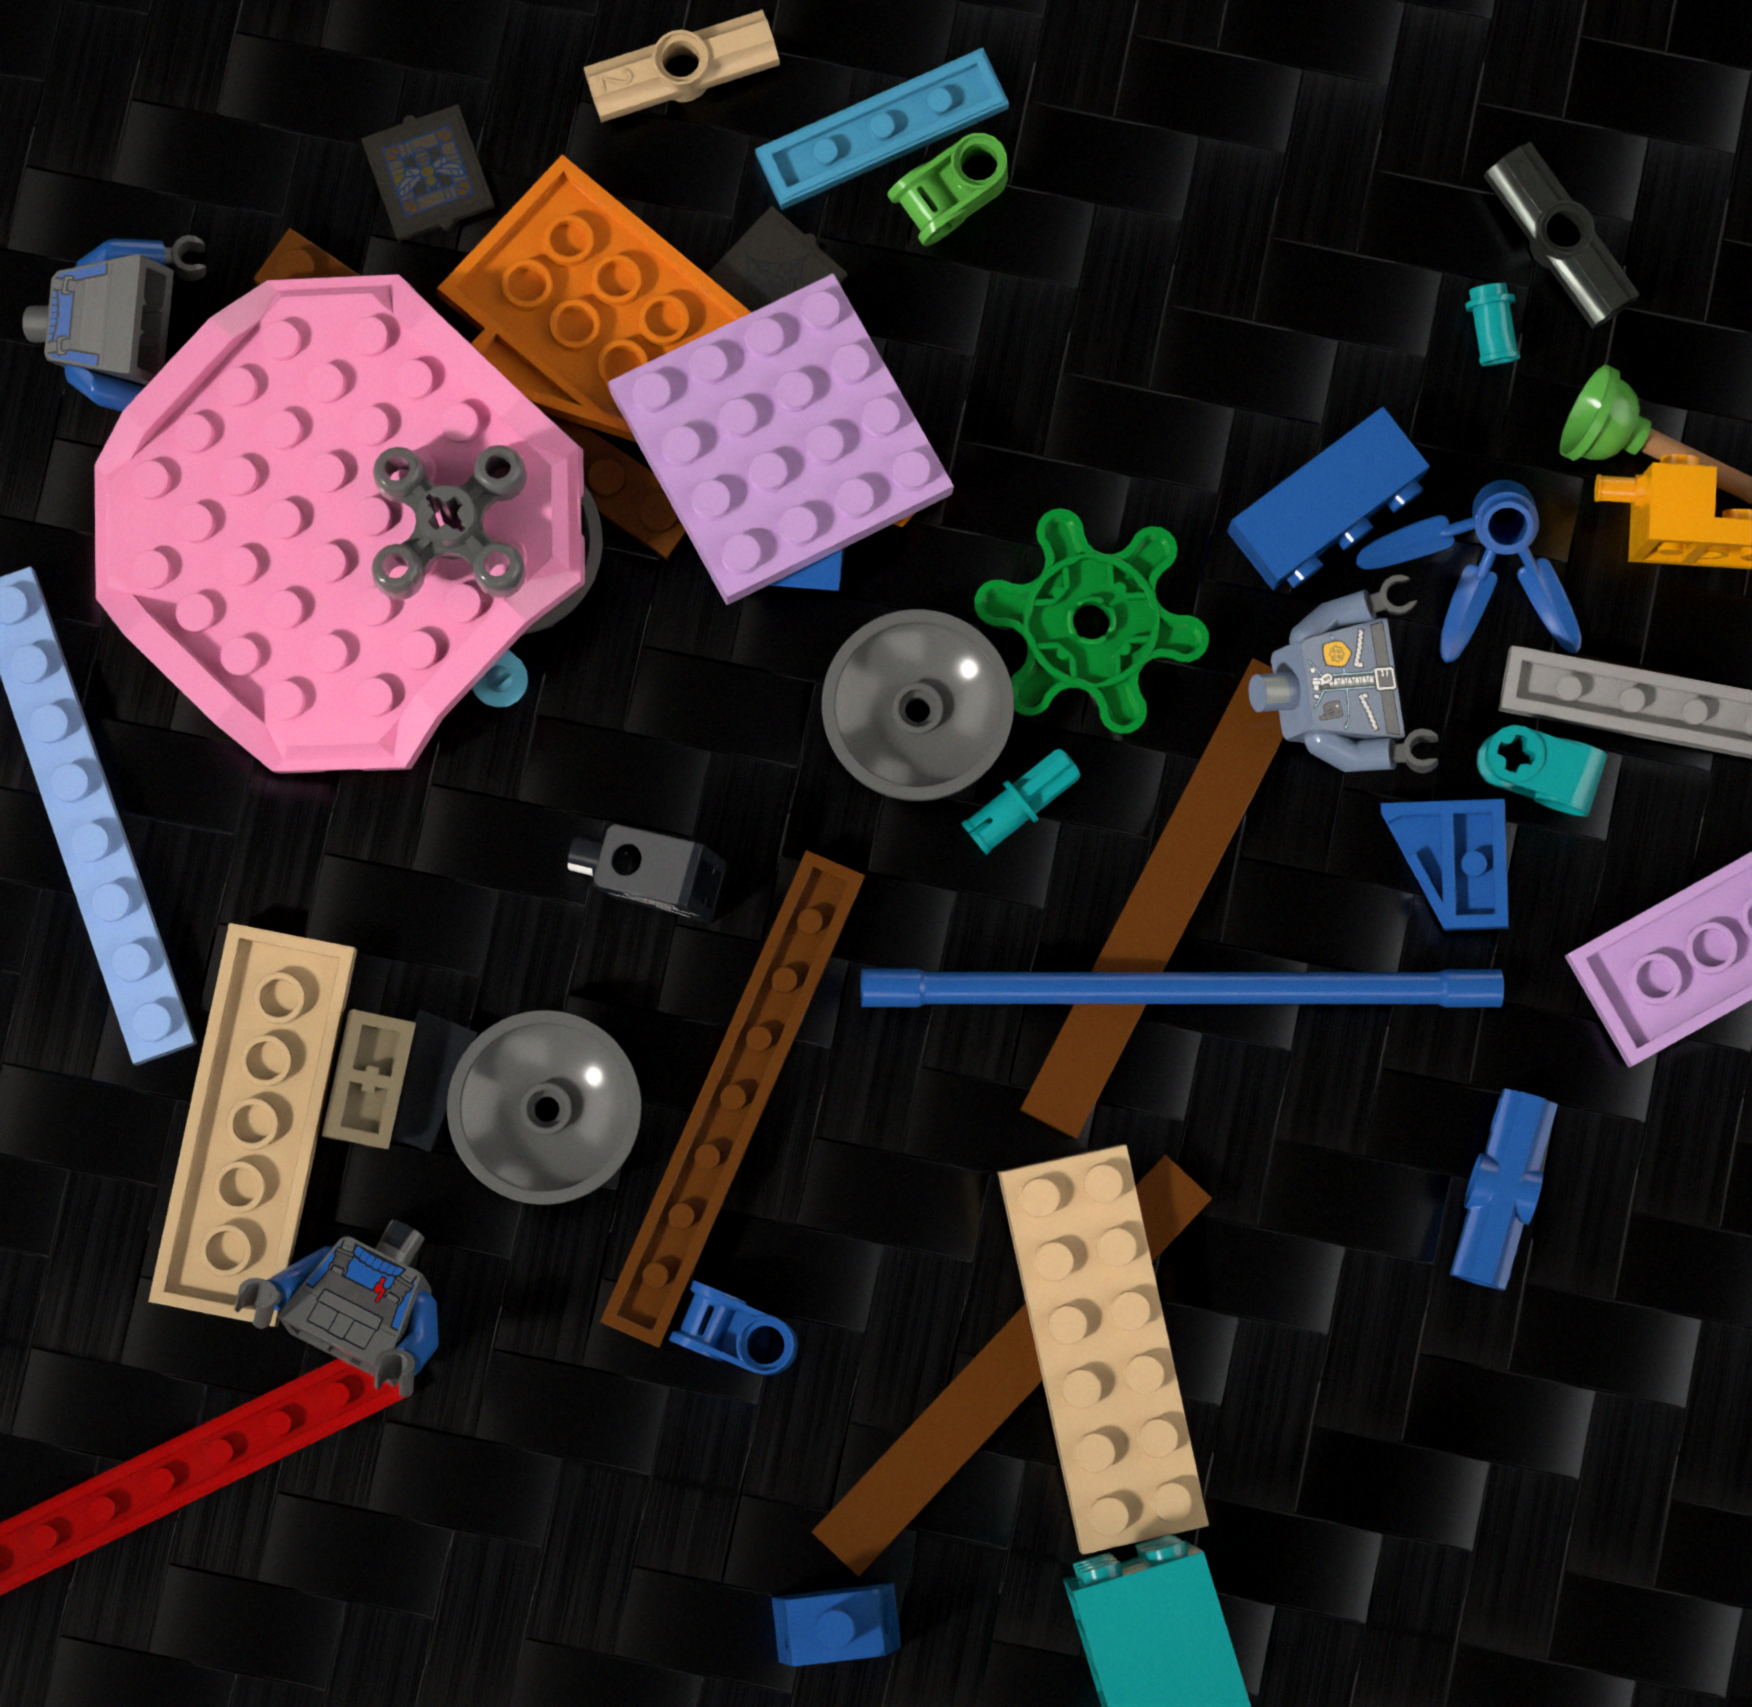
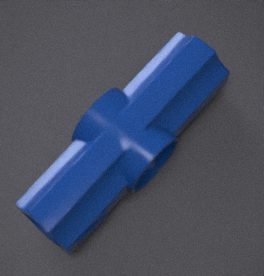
M1506 1088L1502 1090L1491 1123L1485 1152L1478 1155L1468 1183L1464 1207L1468 1211L1449 1275L1498 1290L1506 1289L1514 1257L1517 1254V1246L1523 1226L1527 1227L1529 1225L1540 1195L1544 1172L1539 1169L1558 1104L1529 1093Z

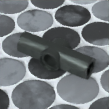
M1531 142L1517 147L1486 171L1484 178L1529 239V247L1533 258L1541 266L1552 271L1592 329L1619 314L1639 297V292L1594 231V221L1590 212L1582 204L1570 198ZM1552 224L1568 226L1576 236V245L1571 247L1555 245L1547 235V226Z

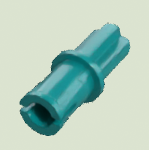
M1061 749L1054 750L1015 783L1011 784L1008 780L1004 782L1003 785L1006 790L961 824L982 851L988 855L995 846L1026 821L1031 819L1033 823L1037 822L1039 818L1036 813L1079 780L1081 776L1079 769Z

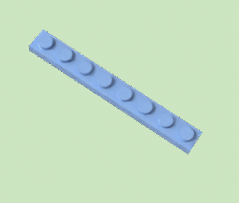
M31 567L0 577V676L133 1064L140 1065L196 1045L197 1041L36 572Z

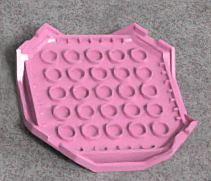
M399 274L267 280L210 317L123 410L95 463L96 599L122 633L210 720L271 771L276 773H310L330 770L375 771L411 769L443 718L534 622L585 585V537L581 532V497H584L583 449L519 391ZM504 445L517 451L526 467L527 479L525 487L513 499L497 501L491 505L484 515L483 528L490 539L495 542L510 544L522 556L526 568V577L520 590L506 598L491 597L484 593L476 583L473 569L467 561L462 558L451 560L440 557L428 567L425 572L423 586L411 598L396 600L382 594L373 580L371 571L373 559L379 550L385 546L401 544L409 539L415 529L416 517L411 507L404 503L388 500L376 487L373 468L378 456L388 448L397 446L408 448L415 452L423 462L426 476L431 483L436 486L451 485L460 487L468 482L474 472L475 460L489 446ZM499 468L492 473L491 477L503 478L509 473L510 469ZM398 470L391 476V480H401L407 476L409 471ZM439 513L435 515L439 526L447 524L453 529L457 528L460 532L464 531L459 518L453 521L447 516L442 517ZM505 564L497 565L490 571V575H503L507 572L509 566ZM399 566L394 568L390 572L389 577H401L406 573L408 567Z

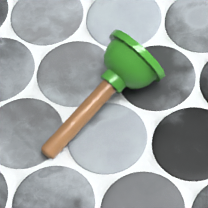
M1606 364L1597 369L1579 394L1568 416L1560 441L1561 455L1573 461L1580 457L1590 460H1605L1615 456L1623 449L1633 455L1641 451L1660 460L1661 456L1669 454L1699 457V465L1717 466L1716 488L1752 505L1751 476L1652 429L1651 421L1639 416L1640 405L1637 395L1629 384L1620 379V371Z

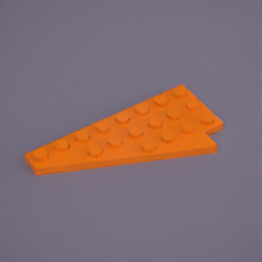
M563 154L437 288L438 297L481 332L471 345L543 413L636 443L637 441L608 391V381L752 313ZM914 514L893 524L903 527Z

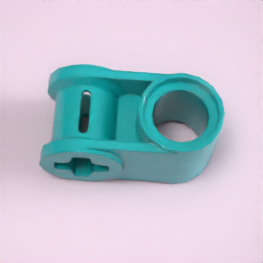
M1511 725L1502 728L1482 743L1477 754V766L1479 773L1485 781L1497 788L1534 799L1536 802L1560 812L1588 817L1608 754L1581 742L1557 738L1525 726ZM1512 743L1516 745L1515 756L1522 759L1523 764L1508 771L1505 769L1506 758L1497 754V751Z

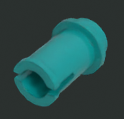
M1492 283L1470 289L1471 301L1465 303L1466 311L1473 312L1480 351V365H1499L1520 359L1510 305L1516 302L1515 295L1508 294L1506 283Z

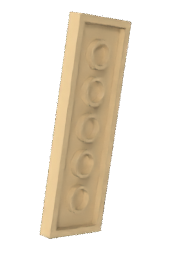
M229 923L148 1302L253 1322L257 1306H246L240 1312L234 1310L239 1286L249 1278L267 1280L292 1264L357 955L355 947ZM282 1309L274 1310L271 1323L268 1326H279L280 1319L278 1315Z
M1116 1145L999 1171L1000 1185L1079 1551L1082 1554H1088L1162 1537L1171 1533L1175 1534L1209 1526L1127 1145Z

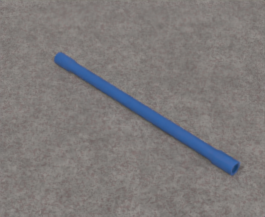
M861 969V1007H920L924 1004H1438L1443 1007H1501L1504 999V978L1501 969H1444L1440 972H925L920 969Z

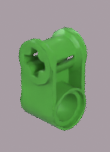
M972 133L963 137L930 162L924 163L910 171L892 186L887 196L892 203L902 204L921 231L918 239L924 246H929L950 234L967 217L994 198H997L1004 190L1008 181L1007 154L1003 145L994 136L985 133ZM974 156L989 157L997 165L996 171L985 180H973L967 177L962 169L964 164ZM922 196L925 197V199L928 201V203L930 204V206L933 208V210H934L935 212H933V211L930 209V207H929L928 204L925 202V200L922 198Z

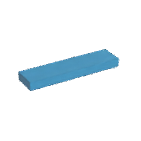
M981 48L755 149V152L781 210L1001 113L1009 108V102L984 49Z

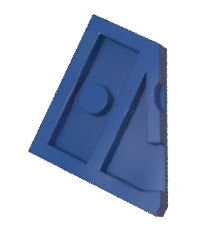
M1505 799L1381 803V814L1445 931L1509 929Z

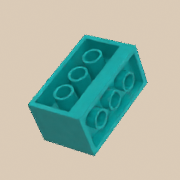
M1171 1533L1135 1544L1138 1556L1123 1561H1117L1109 1552L1073 1563L1076 1575L1064 1578L1063 1581L1102 1707H1251L1204 1551L1187 1541H1181L1180 1538L1177 1539Z

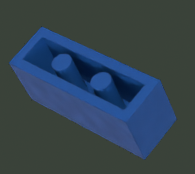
M1381 407L1233 518L1227 532L1273 591L1286 581L1293 588H1296L1324 566L1318 558L1336 543L1344 551L1374 528L1368 519L1387 505L1393 513H1396L1420 495L1424 489L1419 484V481L1423 479L1430 466L1386 409Z

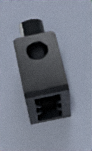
M617 824L609 825L605 839L578 833L573 839L568 856L569 870L594 876L593 886L612 898L712 924L728 865L725 860L704 844ZM641 861L639 868L633 873L634 867Z

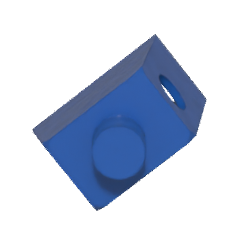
M894 1582L772 1597L779 1663L789 1666H803L885 1656L901 1648Z

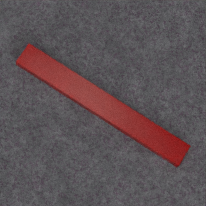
M336 1359L0 1523V1596L408 1397L399 1395V1382L396 1387L383 1382L381 1388L376 1389L373 1376L340 1359Z

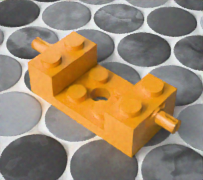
M1669 454L1661 456L1660 463L1652 462L1642 475L1616 477L1598 474L1596 476L1594 490L1596 502L1631 503L1628 562L1752 569V510L1728 509L1722 512V518L1715 517L1717 466L1699 465V457Z

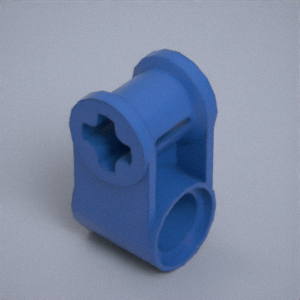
M693 1280L690 1290L694 1293L693 1299L680 1330L672 1331L669 1341L720 1362L726 1360L755 1373L774 1375L782 1373L791 1366L797 1356L798 1342L796 1334L790 1325L781 1319L747 1306L746 1301ZM712 1307H714V1310H713L712 1315H711V1317H710V1320H709V1322H708V1324H707V1327H706V1329H705V1332H704V1334L702 1335V1330H703L704 1325H705V1323H706V1321H707V1318H708V1316H709V1313H710ZM773 1327L783 1336L784 1351L774 1363L761 1364L751 1354V1339L761 1328Z

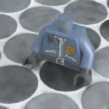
M1393 575L1386 579L1379 592L1370 594L1365 589L1319 605L1291 630L1289 637L1290 645L1273 652L1271 657L1273 673L1255 674L1249 682V700L1256 712L1279 711L1282 735L1286 740L1305 743L1311 754L1343 772L1395 769L1397 763L1406 762L1413 771L1428 773L1438 765V759L1419 760L1411 754L1412 748L1418 743L1438 742V736L1433 731L1428 729L1414 730L1407 736L1404 743H1395V741L1405 738L1388 620L1387 618L1376 619V613L1387 610L1391 614L1404 615L1415 607L1417 600L1398 607L1392 605L1387 599V591L1392 585L1410 581V578L1404 575Z

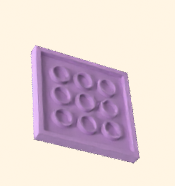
M834 274L608 381V391L726 605L952 495L954 485Z

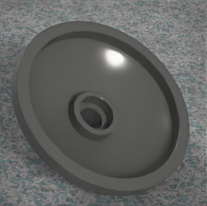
M924 609L897 611L881 616L864 625L839 649L829 667L823 686L822 716L824 728L831 748L838 760L855 779L868 788L885 796L900 800L928 801L940 799L960 792L975 783L993 766L1000 756L1009 737L1013 721L1014 696L1012 683L998 651L973 626L957 617L938 611ZM921 701L929 707L930 714L922 722H913L905 714L906 707L911 702Z
M551 1010L524 1012L508 1017L489 1027L464 1052L455 1068L449 1086L447 1098L448 1126L452 1141L464 1164L479 1181L493 1191L512 1200L528 1204L552 1205L565 1203L588 1195L612 1178L626 1161L634 1146L640 1127V1087L632 1064L624 1051L609 1034L597 1025L565 1012ZM545 1098L555 1099L560 1107L559 1115L551 1122L540 1121L536 1114L538 1103Z

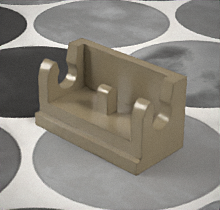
M355 1009L347 1011L320 1137L353 1142L373 1148L389 1149L415 1030V1022Z

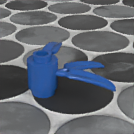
M1497 480L1484 486L1475 497L1472 507L1473 517L1453 524H1449L1448 518L1444 515L1427 518L1373 541L1361 549L1357 556L1356 564L1362 569L1383 568L1448 549L1453 546L1455 535L1475 529L1480 542L1486 547L1479 566L1469 564L1464 568L1450 602L1439 644V652L1445 663L1453 662L1461 655L1486 609L1498 579L1496 573L1490 571L1497 553L1506 555L1519 554L1525 566L1519 568L1517 572L1518 579L1550 634L1569 653H1577L1581 648L1582 636L1578 621L1552 564L1544 557L1535 560L1528 547L1537 535L1539 516L1532 494L1526 487L1516 481ZM1502 508L1516 509L1515 514L1508 520H1498L1493 516L1496 511Z

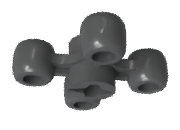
M504 445L489 446L475 460L474 472L468 482L460 487L451 485L436 486L431 483L426 476L423 462L415 452L408 448L398 446L388 448L378 456L373 468L376 487L388 500L404 503L411 507L416 517L415 529L409 539L401 544L385 546L379 550L373 559L371 567L373 580L382 594L396 600L411 598L423 586L425 572L428 567L440 557L451 560L462 558L467 561L473 569L476 583L484 593L491 597L506 598L520 590L526 577V568L522 556L510 544L495 542L490 539L483 528L484 515L491 505L497 501L513 499L525 487L527 479L526 467L517 451ZM499 468L510 469L509 473L503 478L491 477L492 473ZM396 471H409L405 478L397 481L391 480V476ZM439 513L442 517L447 516L453 521L459 518L464 531L460 532L457 528L453 529L447 524L439 526L435 515ZM505 564L509 566V569L503 575H490V571L497 565ZM399 566L408 567L406 573L401 577H389L390 572L394 568Z

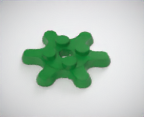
M1062 508L1053 509L1043 515L1038 522L1036 530L1037 540L1045 555V567L1041 575L1033 582L1023 585L1012 584L1005 580H991L984 583L978 589L974 599L975 611L978 617L987 625L1014 629L1022 635L1027 644L1028 655L1026 662L1010 678L1015 712L1024 716L1041 714L1048 708L1052 699L1059 692L1068 688H1079L1087 691L1095 698L1099 707L1100 718L1105 727L1118 734L1132 733L1141 727L1147 714L1146 701L1141 695L1138 686L1139 673L1143 666L1157 658H1169L1181 663L1193 662L1206 652L1209 644V633L1206 626L1198 618L1190 615L1169 613L1161 607L1156 598L1155 587L1157 580L1164 571L1172 566L1177 556V544L1169 531L1155 526L1143 528L1135 534L1131 543L1123 551L1116 554H1103L1095 551L1088 544L1084 535L1083 524L1076 514ZM1087 606H1095L1102 609L1108 616L1110 623L1107 633L1097 639H1087L1078 636L1073 626V617L1078 610Z

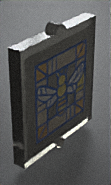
M458 104L417 119L408 115L404 118L403 124L361 138L398 242L439 227L449 231L453 227V222L495 208Z

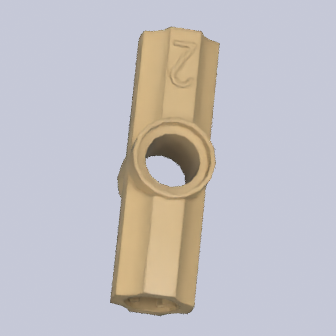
M763 10L695 32L686 30L671 31L663 35L654 45L584 67V72L602 123L670 100L678 102L693 101L702 96L707 88L779 66L780 61L768 21ZM686 55L698 62L696 70L686 77L672 76L665 70L669 61L676 56Z

